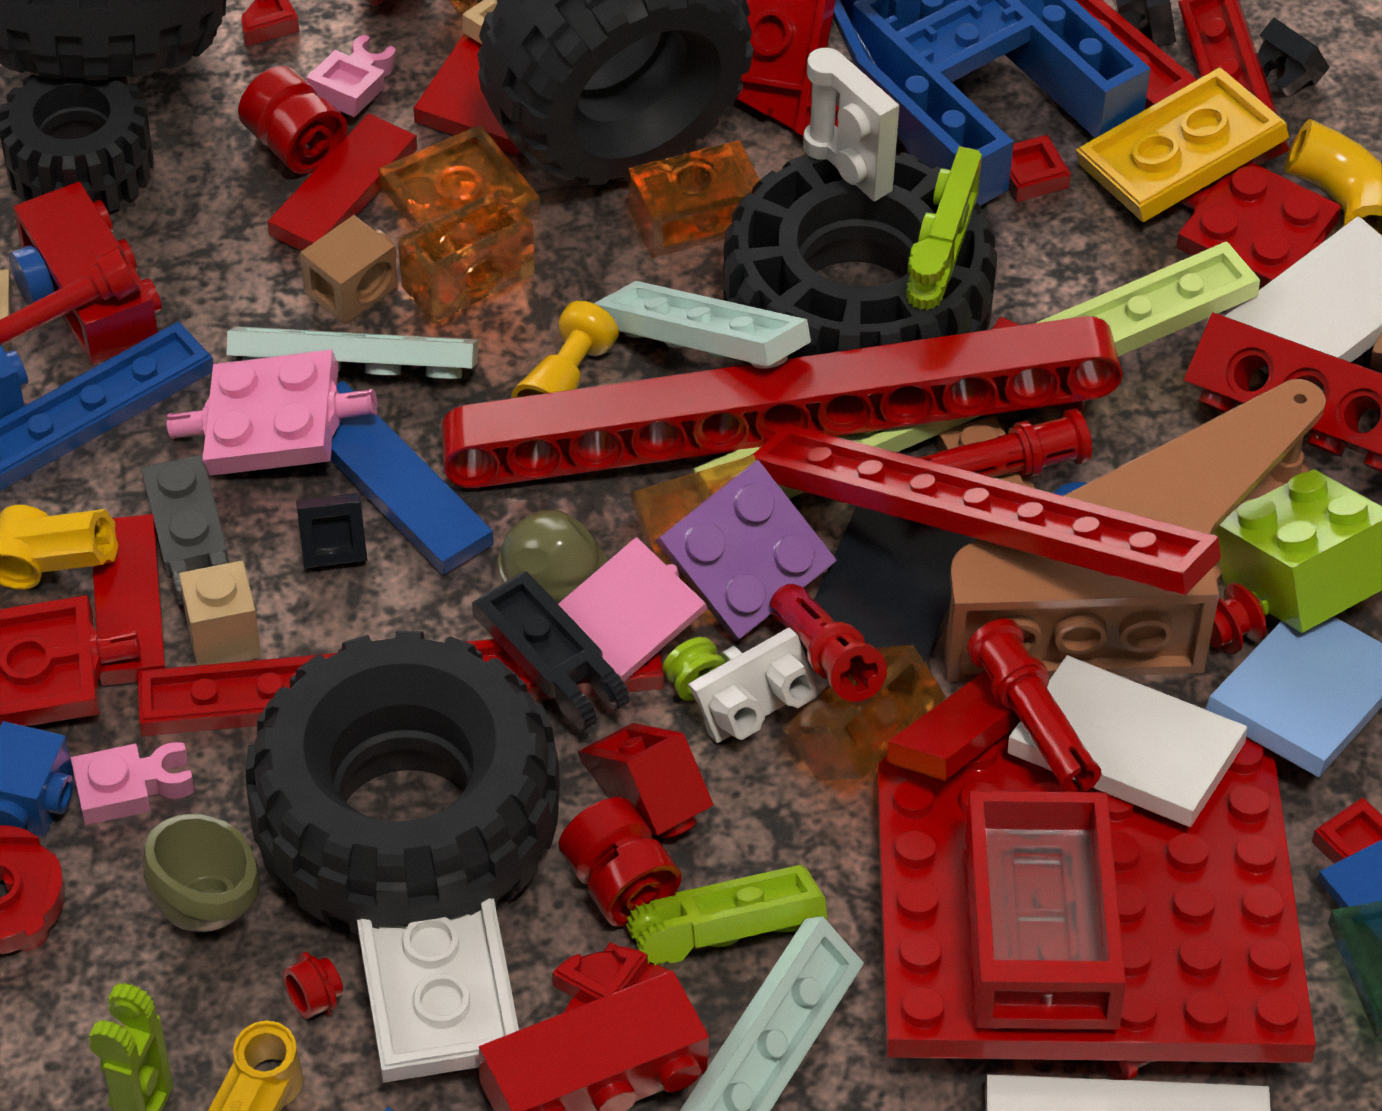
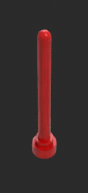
M117 246L97 256L96 260L98 263L88 268L89 275L0 319V344L3 346L102 296L104 301L114 296L120 301L140 291L139 282L120 247Z

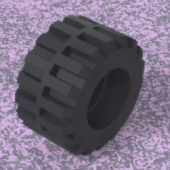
M32 74L22 80L24 87H13L7 94L8 103L1 104L0 139L8 181L12 190H17L18 198L22 202L80 181L92 202L101 200L107 211L111 212L120 208L119 202L121 200L131 201L139 194L138 186H145L151 177L150 168H153L154 163L145 100L141 97V91L135 84H128L126 76L111 77L108 80H85V78L67 77L63 79L46 78Z

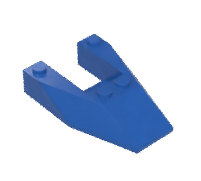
M836 0L833 20L855 66L899 104L897 134L909 154L920 158L924 165L932 169L937 166L940 169L951 170L959 146L979 150L982 153L979 194L976 200L980 206L1008 191L1014 141L951 82L1006 55L1094 138L1145 110L1151 68L1075 0Z

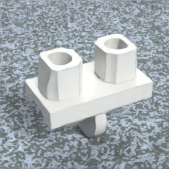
M790 628L783 630L744 653H741L735 646L728 648L720 653V656L724 657L727 661L725 664L688 684L703 714L708 735L716 743L731 735L739 740H743L761 729L766 715L784 705L799 708L817 698L818 694L817 684L799 637Z

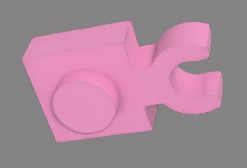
M361 35L353 41L350 56L334 50L306 77V81L314 88L318 97L325 98L339 112L353 117L383 90L384 77L390 75L394 68L396 48L388 46L382 53H370V37L366 35Z
M172 742L164 744L157 748L151 756L145 758L139 757L136 743L71 757L85 825L150 812L149 795L159 793L166 798L178 799L195 792L191 770L175 774L167 772L174 767L188 765L185 743Z

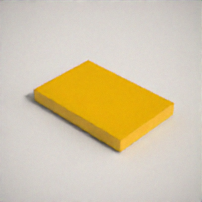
M1219 67L1076 149L1079 165L1139 220L1145 222L1287 140L1289 134L1287 123Z

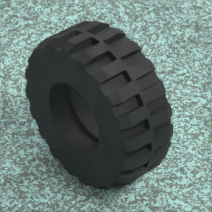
M901 152L900 156L895 155L893 191L873 201L856 185L846 182L838 169L828 159L819 160L802 155L788 161L779 172L776 173L772 170L752 187V194L748 193L733 211L732 224L726 229L724 240L723 300L807 319L811 342L789 354L788 359L988 330L991 320L997 268V253L994 250L995 235L991 223L984 214H981L982 208L976 201L942 301H940L939 306L936 305L934 309L930 308L928 311L926 309L919 310L917 307L913 308V305L908 304V299H906V288L910 273H908V259L910 258L913 244L919 241L920 230L926 212L933 214L937 212L939 205H935L933 199L937 178L941 169L937 166L932 169L924 165L920 158ZM865 262L885 267L897 273L901 278L884 285L856 287L831 281L818 274L817 271L838 263Z

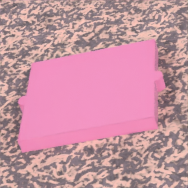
M637 537L558 603L602 650L603 659L614 669L616 674H619L623 682L708 609L706 603L679 578L676 565L669 564L666 566Z

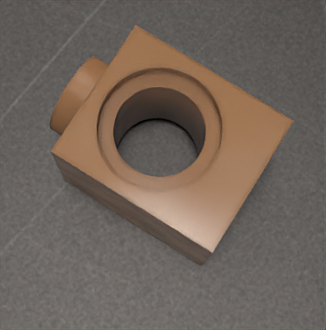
M355 215L300 252L304 293L343 324L351 321L398 287L397 251L392 240L379 229L373 230Z

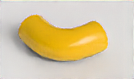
M1312 119L1307 120L1292 143L1284 166L1285 172L1326 192L1338 204L1342 205L1341 208L1344 211L1343 227L1359 216L1382 235V163L1362 145L1347 136Z

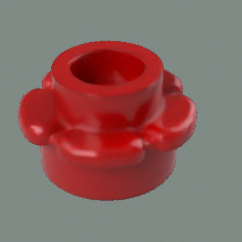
M303 952L298 955L297 963L283 970V981L287 994L302 1017L309 1019L321 1012L325 1016L333 1014V1011L337 1008V997L343 994V984L337 969L328 958L324 957L318 960L308 952Z

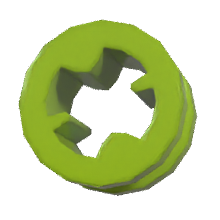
M696 637L687 640L677 646L664 661V675L670 682L675 683L674 687L677 694L685 701H695L688 685L689 683L727 662L724 657L717 654L716 645L707 637Z

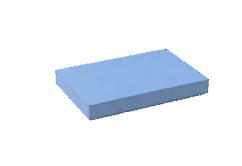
M1334 616L1303 633L1281 621L1210 695L1205 710L1248 726L1246 737L1313 775L1320 777L1382 707V643Z

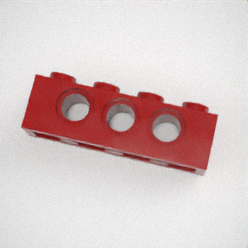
M1212 312L1183 379L1201 392L1198 400L1199 403L1221 413H1226L1236 408V406L1238 407L1289 380L1301 379L1310 381L1318 387L1324 386L1326 398L1324 413L1320 420L1307 432L1310 434L1307 443L1338 457L1343 456L1346 448L1366 455L1363 464L1382 473V373ZM1269 366V378L1265 385L1256 391H1250L1249 381L1252 374L1259 368ZM1380 407L1381 418L1377 426L1368 432L1359 433L1358 424L1363 413L1370 408Z

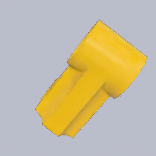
M28 505L6 507L0 513V585L15 590H26L35 587L40 582L42 572L98 566L114 562L119 546L115 534V521L106 509L49 516L44 511Z
M265 1020L255 1022L241 1031L236 1037L233 1046L234 1062L208 1111H281L284 1106L294 1101L301 1092L304 1079L296 1040L289 1028L279 1022ZM277 1059L283 1061L280 1066L273 1070L259 1071L254 1069L264 1060Z

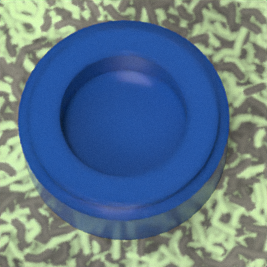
M29 245L9 253L13 276L27 305L54 292L53 283L46 264L35 247Z

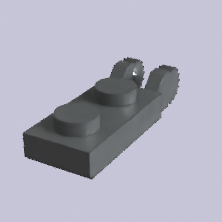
M203 454L141 467L150 512L154 516L156 536L166 577H172L179 608H184L179 573L229 563L228 551L209 477L202 461Z

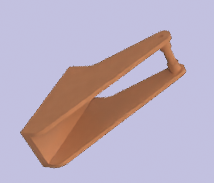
M1301 379L1286 381L1064 496L1215 535L1216 528L1243 502L1259 498L1288 483L1295 475L1310 471L1307 463L1304 461V454L1301 448L1304 435L1320 420L1324 413L1325 395L1317 385L1310 381ZM978 539L960 549L951 565L950 582L952 591L949 620L943 640L946 682L971 681L985 671L984 668L977 667L967 655V644L972 635L983 625L1003 618L1014 620L1020 626L1024 635L1023 645L1031 657L1038 658L1044 663L1048 670L1049 679L1067 655L1119 676L1204 673L1219 598L1217 584L1222 580L1220 562L1187 595H1182Z

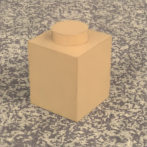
M241 560L179 573L186 621L196 664L240 662L262 657L256 611L244 561Z

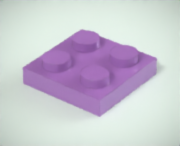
M759 460L751 463L655 540L671 562L676 565L678 571L697 595L706 603L707 608L733 641L742 638L775 611L774 608L770 607V601L773 594L780 587L786 584H797L804 588L837 561Z

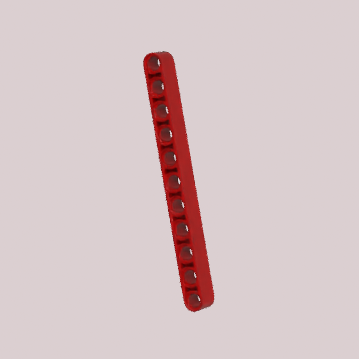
M1082 316L790 358L785 363L772 368H756L748 364L469 404L454 408L446 414L442 421L444 472L447 478L455 485L464 488H479L737 451L739 449L758 448L763 446L786 424L831 436H842L1098 399L1115 391L1122 381L1123 372L1110 326L1103 319L1094 316Z

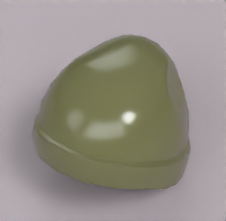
M542 510L520 520L505 536L497 559L500 575L504 583L521 572L527 571L557 604L607 562L606 554L587 528L574 517L559 510Z
M180 814L162 821L147 836L143 855L144 879L155 905L174 926L183 930L202 933L218 930L241 917L256 900L260 887L257 861L248 841L240 831L228 822L203 814Z

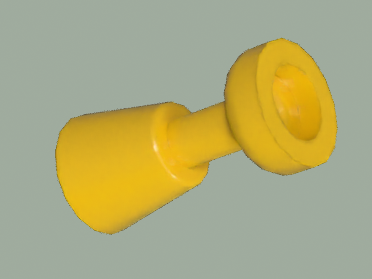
M576 300L568 303L558 320V329L562 339L565 341L564 345L557 355L551 354L546 356L514 388L511 398L577 389L581 380L578 366L585 355L599 356L607 353L618 338L619 328L614 318L597 304L588 301Z

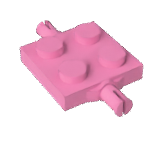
M332 350L213 364L210 396L205 403V407L199 411L169 413L167 415V430L172 440L205 435L202 461L210 476L329 462L331 459L332 437L342 418L377 415V396L374 389L338 393L337 378L339 365Z

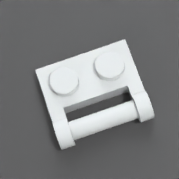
M832 48L814 50L809 54L807 60V76L812 82L811 122L804 131V151L812 158L819 160L828 159L838 169L846 182L856 185L870 199L876 201L893 191L899 104L837 50ZM836 91L840 93L838 128L835 126Z

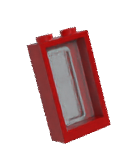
M969 791L965 842L977 1028L1120 1030L1126 979L1107 792Z

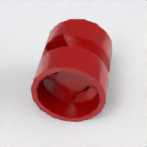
M283 65L272 67L259 74L244 91L238 106V116L241 123L264 145H268L291 171L299 174L314 172L345 139L348 131L347 120L342 113L325 98L318 97L314 88L293 68Z
M613 797L603 799L587 807L566 826L558 841L559 852L577 878L583 884H587L588 894L612 926H626L628 923L627 917L631 914L630 910L636 909V905L641 906L643 902L650 904L652 900L674 896L682 882V872L659 841L652 839V830L628 798Z

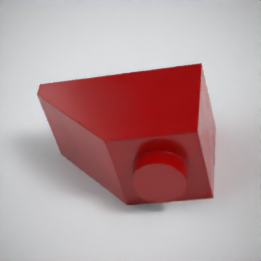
M631 723L577 751L582 764L608 798H628L652 830V834L659 835L660 838L673 837L689 830L697 822L694 817L695 815L714 806L685 734L682 732Z

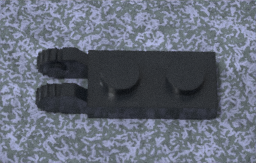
M527 571L521 572L472 602L474 618L550 699L555 697L562 713L578 729L586 730L596 724V720H598L590 700L586 695L582 694L579 687L575 684L583 678L588 677L595 693L611 709L614 708L616 711L629 703L631 698L629 697L630 693L627 690V686H625L619 674H616L614 669L603 659L602 650Z

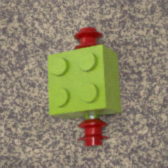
M1315 469L1297 474L1288 483L1259 498L1245 501L1239 505L1215 530V536L1219 537L1221 552L1219 562L1225 589L1224 601L1218 598L1210 645L1214 648H1220L1228 654H1237L1242 649L1243 636L1252 642H1259L1265 637L1266 615L1269 613L1303 633L1382 591V505L1380 506Z

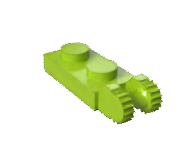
M959 146L951 170L941 168L933 199V203L939 205L936 214L926 212L920 230L919 241L913 244L910 258L908 259V273H910L906 288V299H908V304L913 305V308L917 307L919 310L926 309L928 311L930 308L934 309L936 305L939 306L940 301L943 299L979 194L982 153L979 150Z
M801 864L676 892L674 896L652 900L650 904L643 902L641 906L636 905V909L633 911L630 910L631 914L627 917L628 923L626 926L631 937L635 938L638 943L639 951L648 954V964L652 962L654 966L656 964L663 965L667 961L671 964L683 961L694 946L695 948L705 946L725 947L736 943L740 938L771 931L791 932L798 930L806 918L823 916L827 919L826 898L807 868Z
M125 982L114 985L107 1002L109 1003V1013L124 1024V1027L121 1024H116L114 1021L110 1022L106 1019L104 1021L99 1020L98 1023L95 1022L88 1039L90 1040V1050L101 1058L100 1070L106 1076L109 1090V1108L113 1109V1111H162L174 1086L161 1019L156 1014L155 1005H153L154 1001L151 1000L152 996H149L147 991H143L140 987L126 984Z

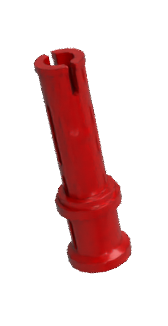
M1075 408L1064 411L1059 419L1031 425L1028 421L1018 422L1009 429L1006 435L916 458L988 477L1018 472L1021 476L1034 477L1041 474L1043 467L1071 460L1076 465L1088 463L1092 458V440L1085 418Z
M786 584L773 594L770 601V607L776 610L772 612L773 617L798 635L801 644L808 650V661L811 668L823 679L828 680L831 689L843 700L851 702L865 701L881 689L887 677V663L884 656L874 646L865 642L863 635L855 627L848 623L835 622L801 585ZM851 677L858 685L854 686L847 678Z
M1003 618L983 625L969 639L966 649L970 660L977 667L984 668L991 679V692L995 700L1001 706L1015 711L1059 781L1063 792L1078 791L1072 781L1073 777L1082 792L1088 791L1100 780L1102 775L1101 768L1093 760L1048 690L1049 674L1044 663L1038 658L1031 657L1023 645V631L1014 620Z

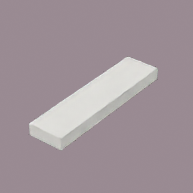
M987 1074L985 1085V1111H1271L1269 1086Z

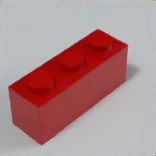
M80 181L13 206L21 248L31 245L39 251L50 274L54 292L89 275L88 268L98 263L96 257L117 246L124 253L139 282L141 290L120 301L115 296L104 301L102 296L63 315L64 320L91 365L112 358L158 333L155 314L162 312V304L153 282L149 278L140 279L136 273L138 271L137 263L130 245L125 239L118 241L112 234V221L104 203L101 200L92 202Z
M671 970L480 1045L479 1082L494 1111H627L636 1101L662 1090L676 1092L693 1084L707 1070L710 1037L676 974Z

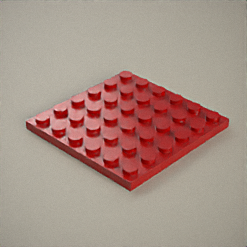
M876 731L875 758L887 1058L1313 1063L1316 1041L1273 751L1246 737L1244 746L1191 827L1107 794L1126 979L1120 1030L977 1028L965 842L969 791H1063L1052 771L1008 753L1009 736L1012 733L1004 735L947 780L942 781L887 762L888 741L901 731ZM1072 779L1073 783L1078 789L1077 792H1082L1077 781ZM1091 788V789H1089V790L1086 791V792H1102V791L1097 790V789H1095V788ZM1011 858L1004 861L1001 870L1008 960H1078L1069 865L1061 859ZM1045 995L1043 997H1052L1054 995Z

